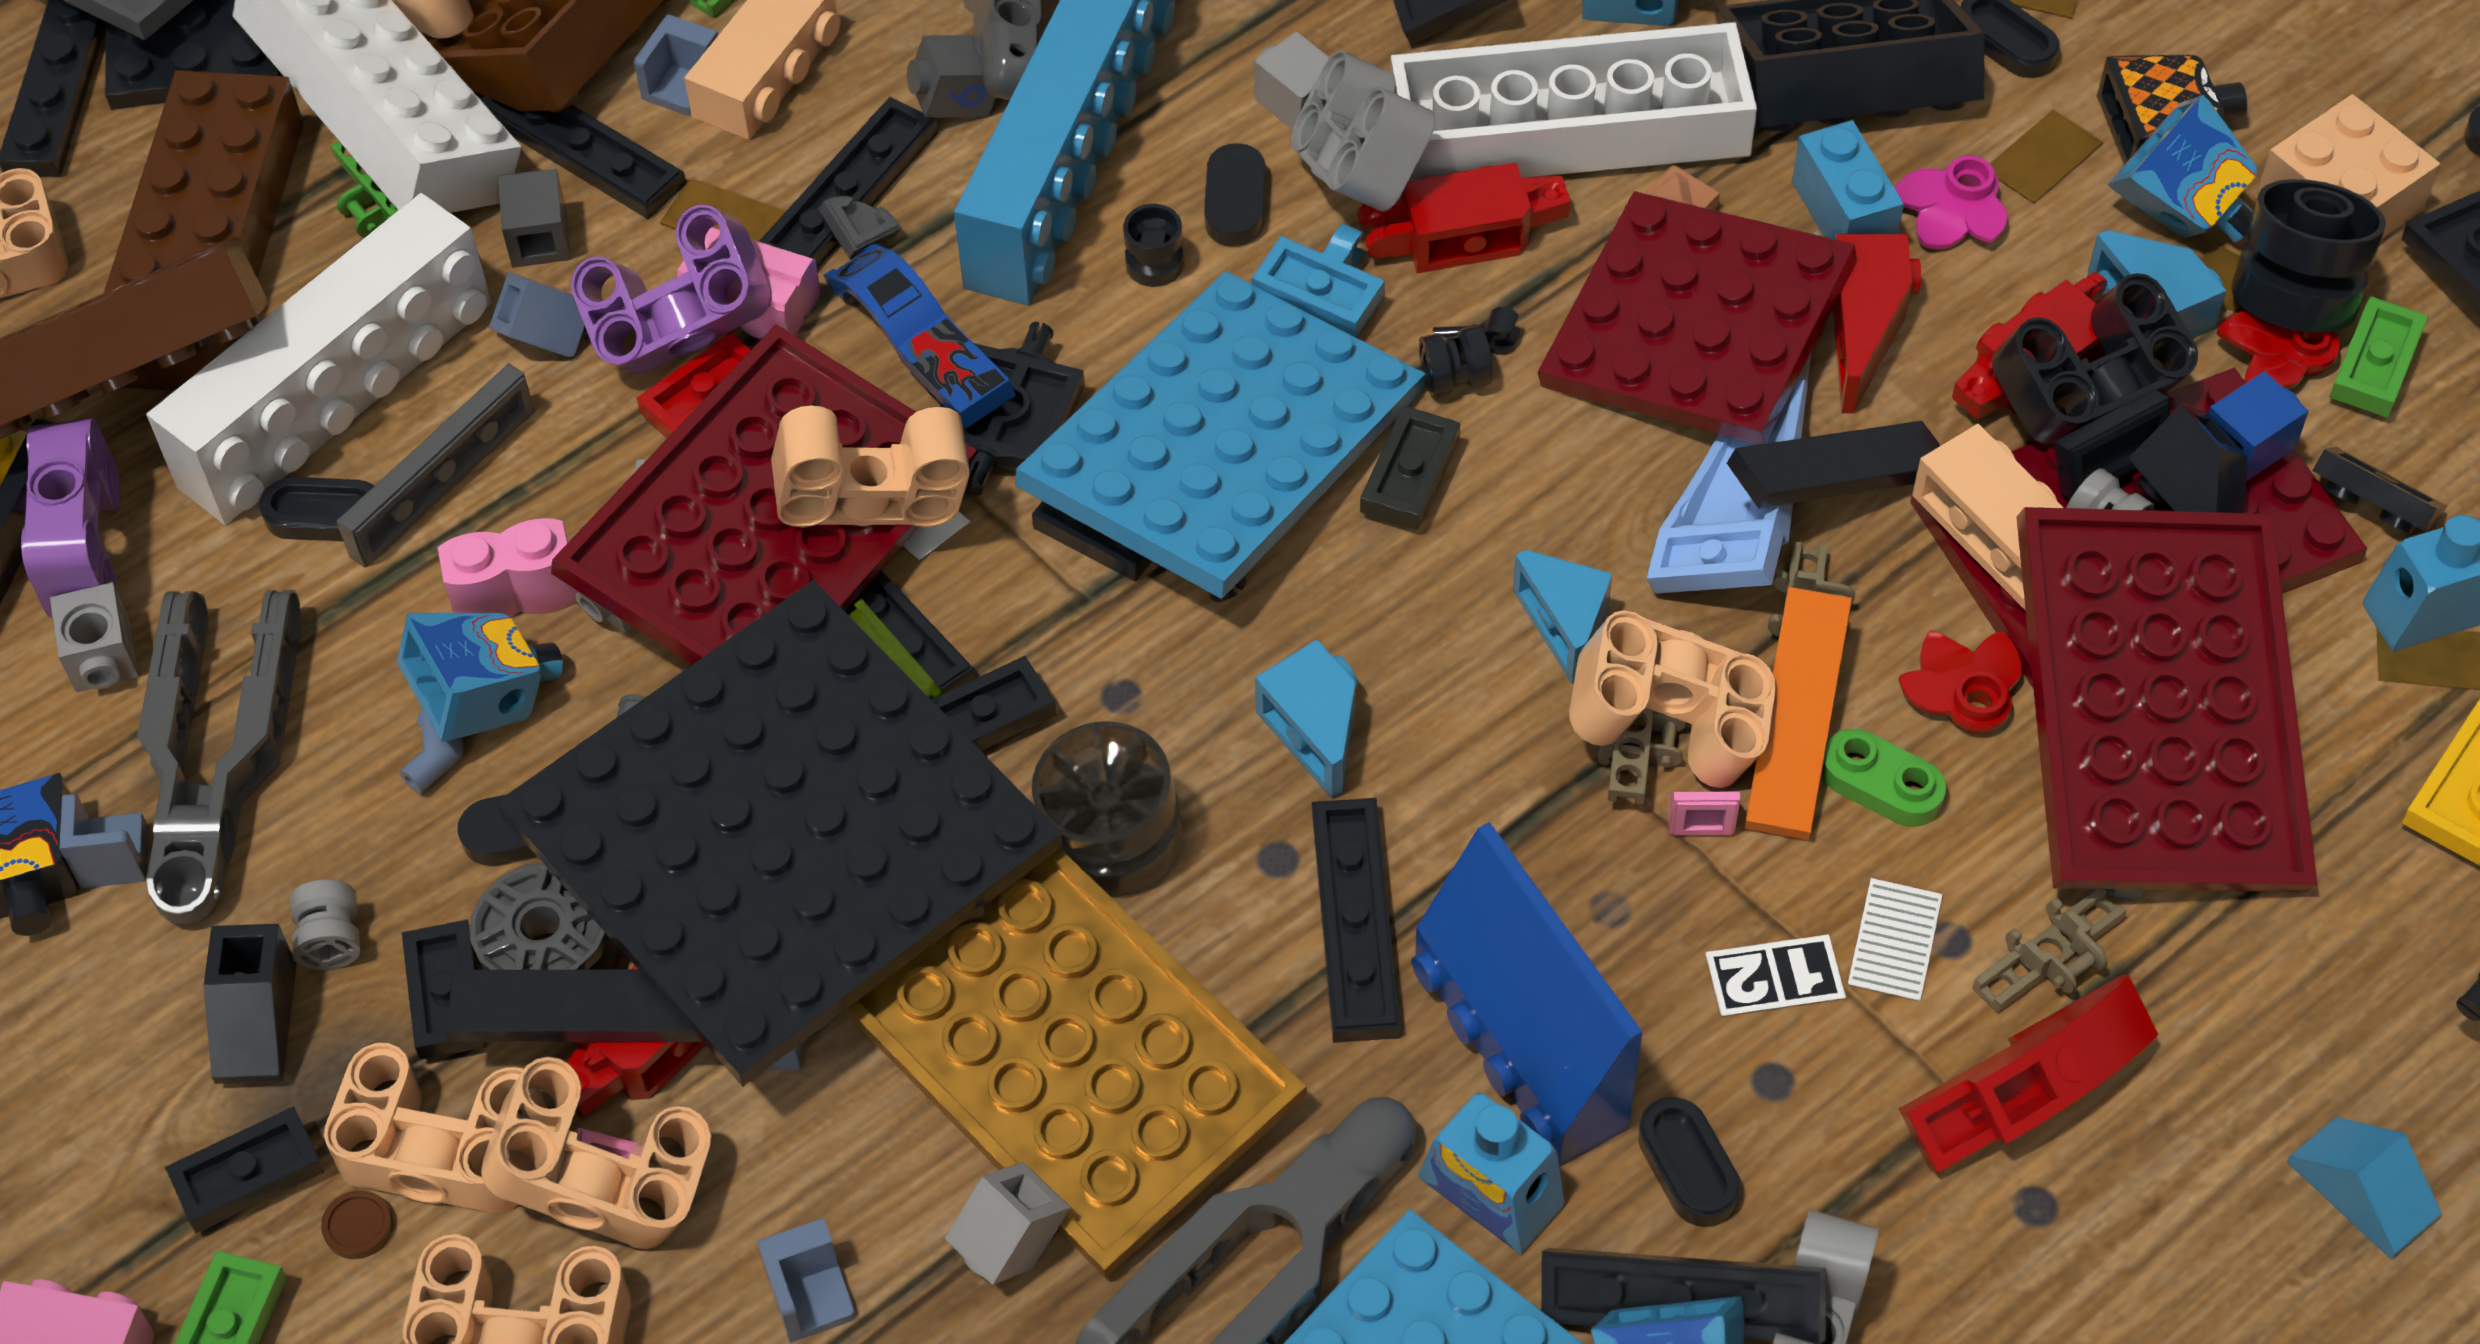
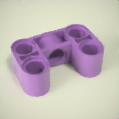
M700 204L690 207L678 220L675 232L677 244L688 272L649 291L646 290L645 284L638 273L608 258L596 256L588 258L579 264L572 276V293L593 348L599 358L631 372H649L680 355L699 350L712 343L717 337L760 317L769 305L771 294L769 284L749 234L742 222L709 205ZM719 224V239L713 247L706 250V234L714 225ZM614 276L615 289L612 295L603 301L602 287L607 279ZM740 278L742 283L741 294L737 300L728 304L726 299L727 289L734 280ZM635 329L637 335L636 345L631 352L624 355L622 348L624 338L630 331Z
M95 419L30 425L27 431L29 462L28 480L26 483V517L21 535V549L27 576L48 617H52L50 597L111 582L114 583L116 588L114 569L98 533L99 512L119 509L121 500L120 483L114 459Z

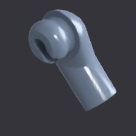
M421 709L417 717V726L422 728L423 750L399 770L404 782L418 794L425 792L462 758L464 753L463 737L441 742L423 709Z

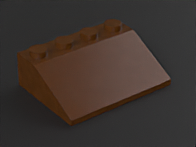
M469 0L468 2L474 15L471 24L455 36L439 39L433 37L429 43L473 92L490 97L519 111L548 110L550 113H556L572 105L578 98V90L591 77L605 70L611 62V55L624 42L637 36L643 28L642 23L656 8L665 5L670 0Z

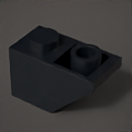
M2180 404L2128 458L2143 475L2138 480L2140 486L2152 499L2163 506L2169 504L2174 511L2244 513L2247 455L2207 412Z
M279 924L211 926L203 986L211 1075L215 1084L283 1081L297 963L293 959V954Z

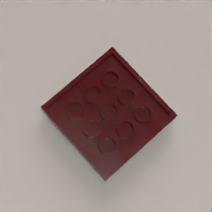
M1633 191L1537 372L1540 385L1544 388L1754 444H1766L1857 260L1855 244Z

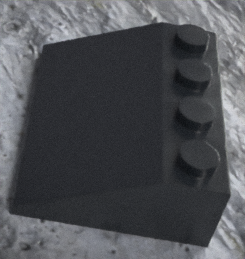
M1764 0L1715 6L1717 24L1736 22L1757 107L1755 119L1757 128L1762 127L1768 131H1786L1793 129L1798 122L1814 120L1825 124H1840L1852 120L1855 115L1871 113L1881 117H1900L1906 115L1909 109L1931 106L1937 110L1948 111L1964 107L1965 102L1984 100L1985 33L1954 0Z

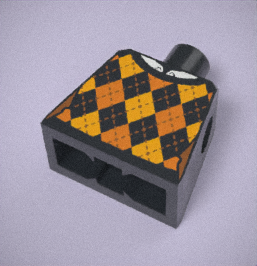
M2196 55L2106 57L2097 98L2125 165L2181 102L2204 95L2223 121L2224 119L2245 116L2247 111V95L2243 84L2235 82L2213 86L2203 60Z

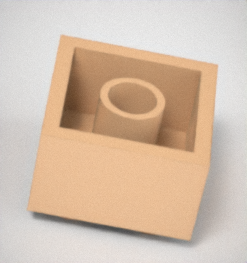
M2352 94L2270 149L2256 197L2264 186L2286 179L2315 180L2337 185L2363 196L2382 212L2386 221L2383 239L2424 210L2441 163Z

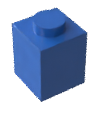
M2264 371L2212 405L2208 413L2247 455L2246 481H2248L2296 449L2309 410L2301 404L2298 397L2291 390L2283 388Z

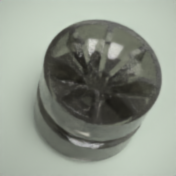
M1102 721L1085 724L1069 730L1057 738L1044 751L1034 770L1032 795L1035 807L1062 833L1063 847L1061 849L1110 897L1140 892L1162 879L1173 867L1182 850L1184 823L1169 763L1160 745L1139 728L1120 722Z

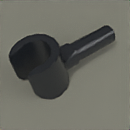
M1496 307L1490 312L1486 324L1480 325L1485 332L1491 353L1497 355L1506 354L1514 347L1521 331L1520 328L1514 327L1518 319V313L1515 310L1507 307ZM1471 326L1433 327V334L1438 333L1445 338L1457 336L1461 328Z

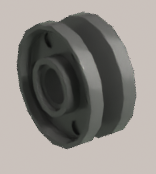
M544 863L526 864L502 875L482 893L471 915L470 941L483 970H613L619 957V947ZM554 933L549 938L536 941L539 937L545 934Z

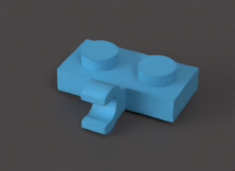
M1343 223L1337 228L1323 253L1280 236L1251 278L1252 285L1354 337L1358 336L1385 296V280L1357 269L1364 256V250L1357 248V245L1363 238V232Z

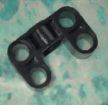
M2140 273L2127 275L2095 304L2091 312V324L2107 355L2091 363L2088 362L2087 358L2079 359L2066 334L2056 323L2040 317L2025 321L1996 349L1992 357V368L1995 376L2024 428L2033 439L2042 444L2055 445L2054 441L2153 389L2165 395L2195 369L2198 362V350L2195 342L2164 288L2157 280L2149 275ZM2124 305L2133 312L2134 316L2127 312ZM2023 348L2030 351L2036 358L2037 362L2030 359L2024 352ZM2154 358L2162 363L2164 369L2155 362ZM2054 401L2065 409L2067 416L2056 408Z

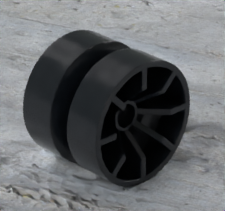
M2286 179L2264 186L2257 196L2247 232L2249 241L2242 248L2231 289L2234 298L2251 314L2283 328L2311 333L2334 332L2347 328L2357 318L2368 283L2366 271L2374 264L2385 230L2386 221L2382 212L2363 196L2326 182Z

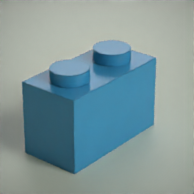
M1853 120L1799 136L1792 184L1824 237L1835 239L1836 234L1899 233L1904 203Z

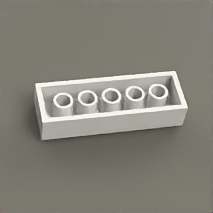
M235 0L232 15L282 75L289 77L294 89L398 210L420 193H423L449 213L500 204L498 176L515 174L522 146L392 0Z
M1736 22L1391 55L1390 72L1395 77L1394 93L1432 110L1435 116L1432 136L1408 181L1426 176H1440L1475 170L1484 166H1498L1516 162L1521 177L1525 178L1751 155L1757 107Z
M423 193L418 194L258 323L253 330L247 332L146 414L177 489L226 526L240 513L252 508L271 484L283 479L290 472L299 469L311 454L334 435L346 430L358 415L376 400L388 395L397 383L418 365L435 356L442 345L465 326L477 321L484 311L492 305L471 227Z

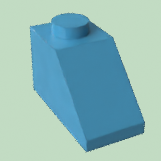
M2110 230L2097 234L2087 273L2090 275L2092 272L2095 273L2097 271L2108 281L2104 291L2105 295L2127 275L2135 273L2149 275L2164 288L2192 338L2215 329L2226 290L2218 274L2213 269L2207 268L2192 249Z
M1316 639L1255 677L1256 713L1331 799H1334L1343 793L1355 721V692L1358 687V681L1348 662L1339 655L1333 657Z

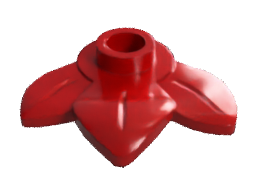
M2248 311L2237 312L2231 315L2218 326L2216 332L2220 338L2253 356L2245 374L2244 381L2246 383L2265 371L2283 388H2294L2301 382L2304 376H2316L2332 366L2340 351V341L2335 332L2311 333L2291 330L2266 322Z
M1931 630L1927 633L1920 653L1921 670L1910 671L1900 675L1898 682L1907 699L1919 709L1928 713L1949 715L1957 725L1972 732H1990L2001 727L2009 717L2012 707L2009 691L2019 681L2022 665L2016 647L2011 639L2002 631L1989 636L1973 652L1949 637ZM1972 702H1978V703H1982V704L1985 705L1986 707H1985V708H1983V707H1977V706H1974V705H1972V704H1970V703H1972Z

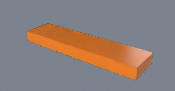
M1788 587L1772 673L1775 678V695L1769 740L1765 751L1756 761L1744 829L1809 841L1852 600L1850 597Z

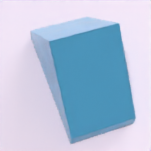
M1529 550L1515 554L1513 592L1569 681L1573 684L1580 652L1604 623L1609 610L1612 573Z
M2335 1117L2291 1154L2287 1160V1163L2391 1260L2435 1223L2442 1214L2405 1133Z

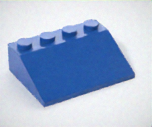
M1488 822L1476 830L1417 925L1415 956L1412 957L1411 963L1422 987L1428 993L1437 991L1448 1007L1447 1016L1457 1037L1466 1045L1472 1042L1484 1058V1071L1494 1090L1502 1097L1507 1094L1510 1095L1521 1111L1520 1121L1550 1142L1555 1148L1560 1167L1629 1129L1643 1031L1492 824Z

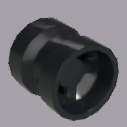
M1154 203L1133 209L1126 216L1123 224L1127 273L1132 280L1141 285L1149 287L1165 286L1175 281L1182 273L1184 267V255L1181 245L1183 239L1181 218L1173 209L1166 205Z
M1480 325L1461 328L1457 336L1445 338L1436 333L1420 337L1419 357L1422 372L1426 373L1425 384L1430 395L1436 396L1450 393L1455 385L1464 383L1473 388L1492 383L1493 366L1485 332Z

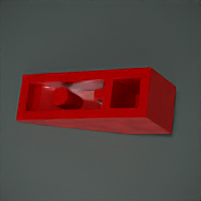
M1908 234L1835 235V240L1855 244L1857 260L1832 309L1841 413L1855 412L1905 319L1910 294H1919L1921 263L1919 258H1910Z

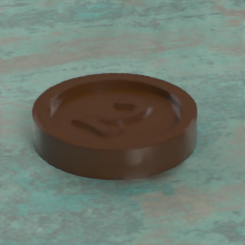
M364 1190L351 1191L337 1197L327 1207L321 1221L322 1235L328 1247L338 1256L347 1259H361L375 1254L387 1243L393 1230V1217L386 1202L379 1195Z

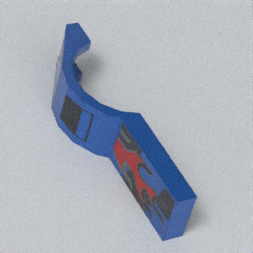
M870 244L862 249L863 253L837 270L832 269L824 274L827 285L843 301L854 296L868 310L893 345L901 362L945 408H950L961 416L962 425L966 429L1016 396L1010 379L946 316L922 279L893 250Z

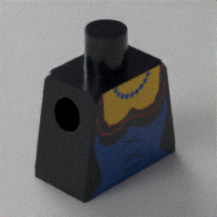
M61 773L0 790V919L9 916L11 930L21 936L36 935L48 929L52 923L48 904L72 898L80 890L59 849L62 796L71 794Z

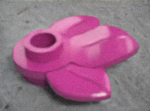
M1973 155L1958 157L1944 170L1917 169L1906 175L1894 186L1904 203V207L1919 212L1916 220V236L1921 245L1926 248H1951L1960 243L1968 233L1981 241L1992 243L2002 234L2006 227L2007 210L1996 197L1999 187L1998 178L1992 165L1981 157Z

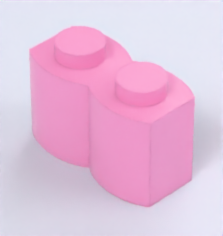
M550 518L533 519L518 523L501 534L473 532L454 537L438 547L443 582L453 612L504 613L513 617L519 612L528 614L555 612L576 603L575 595L578 591L551 574L552 559L568 543L563 521Z

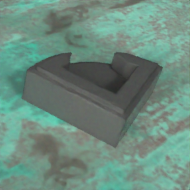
M848 196L830 198L825 200L818 208L848 258L863 252L862 249L870 244L877 245L895 236L902 228L893 215L884 208L879 207L876 209L869 204L853 200L852 197Z

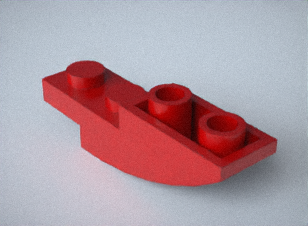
M2123 974L2008 1038L2011 1045L2008 1048L1898 1109L1928 1168L1939 1173L1996 1140L2007 1144L2053 1117L2123 1068L2159 1034L2130 976Z

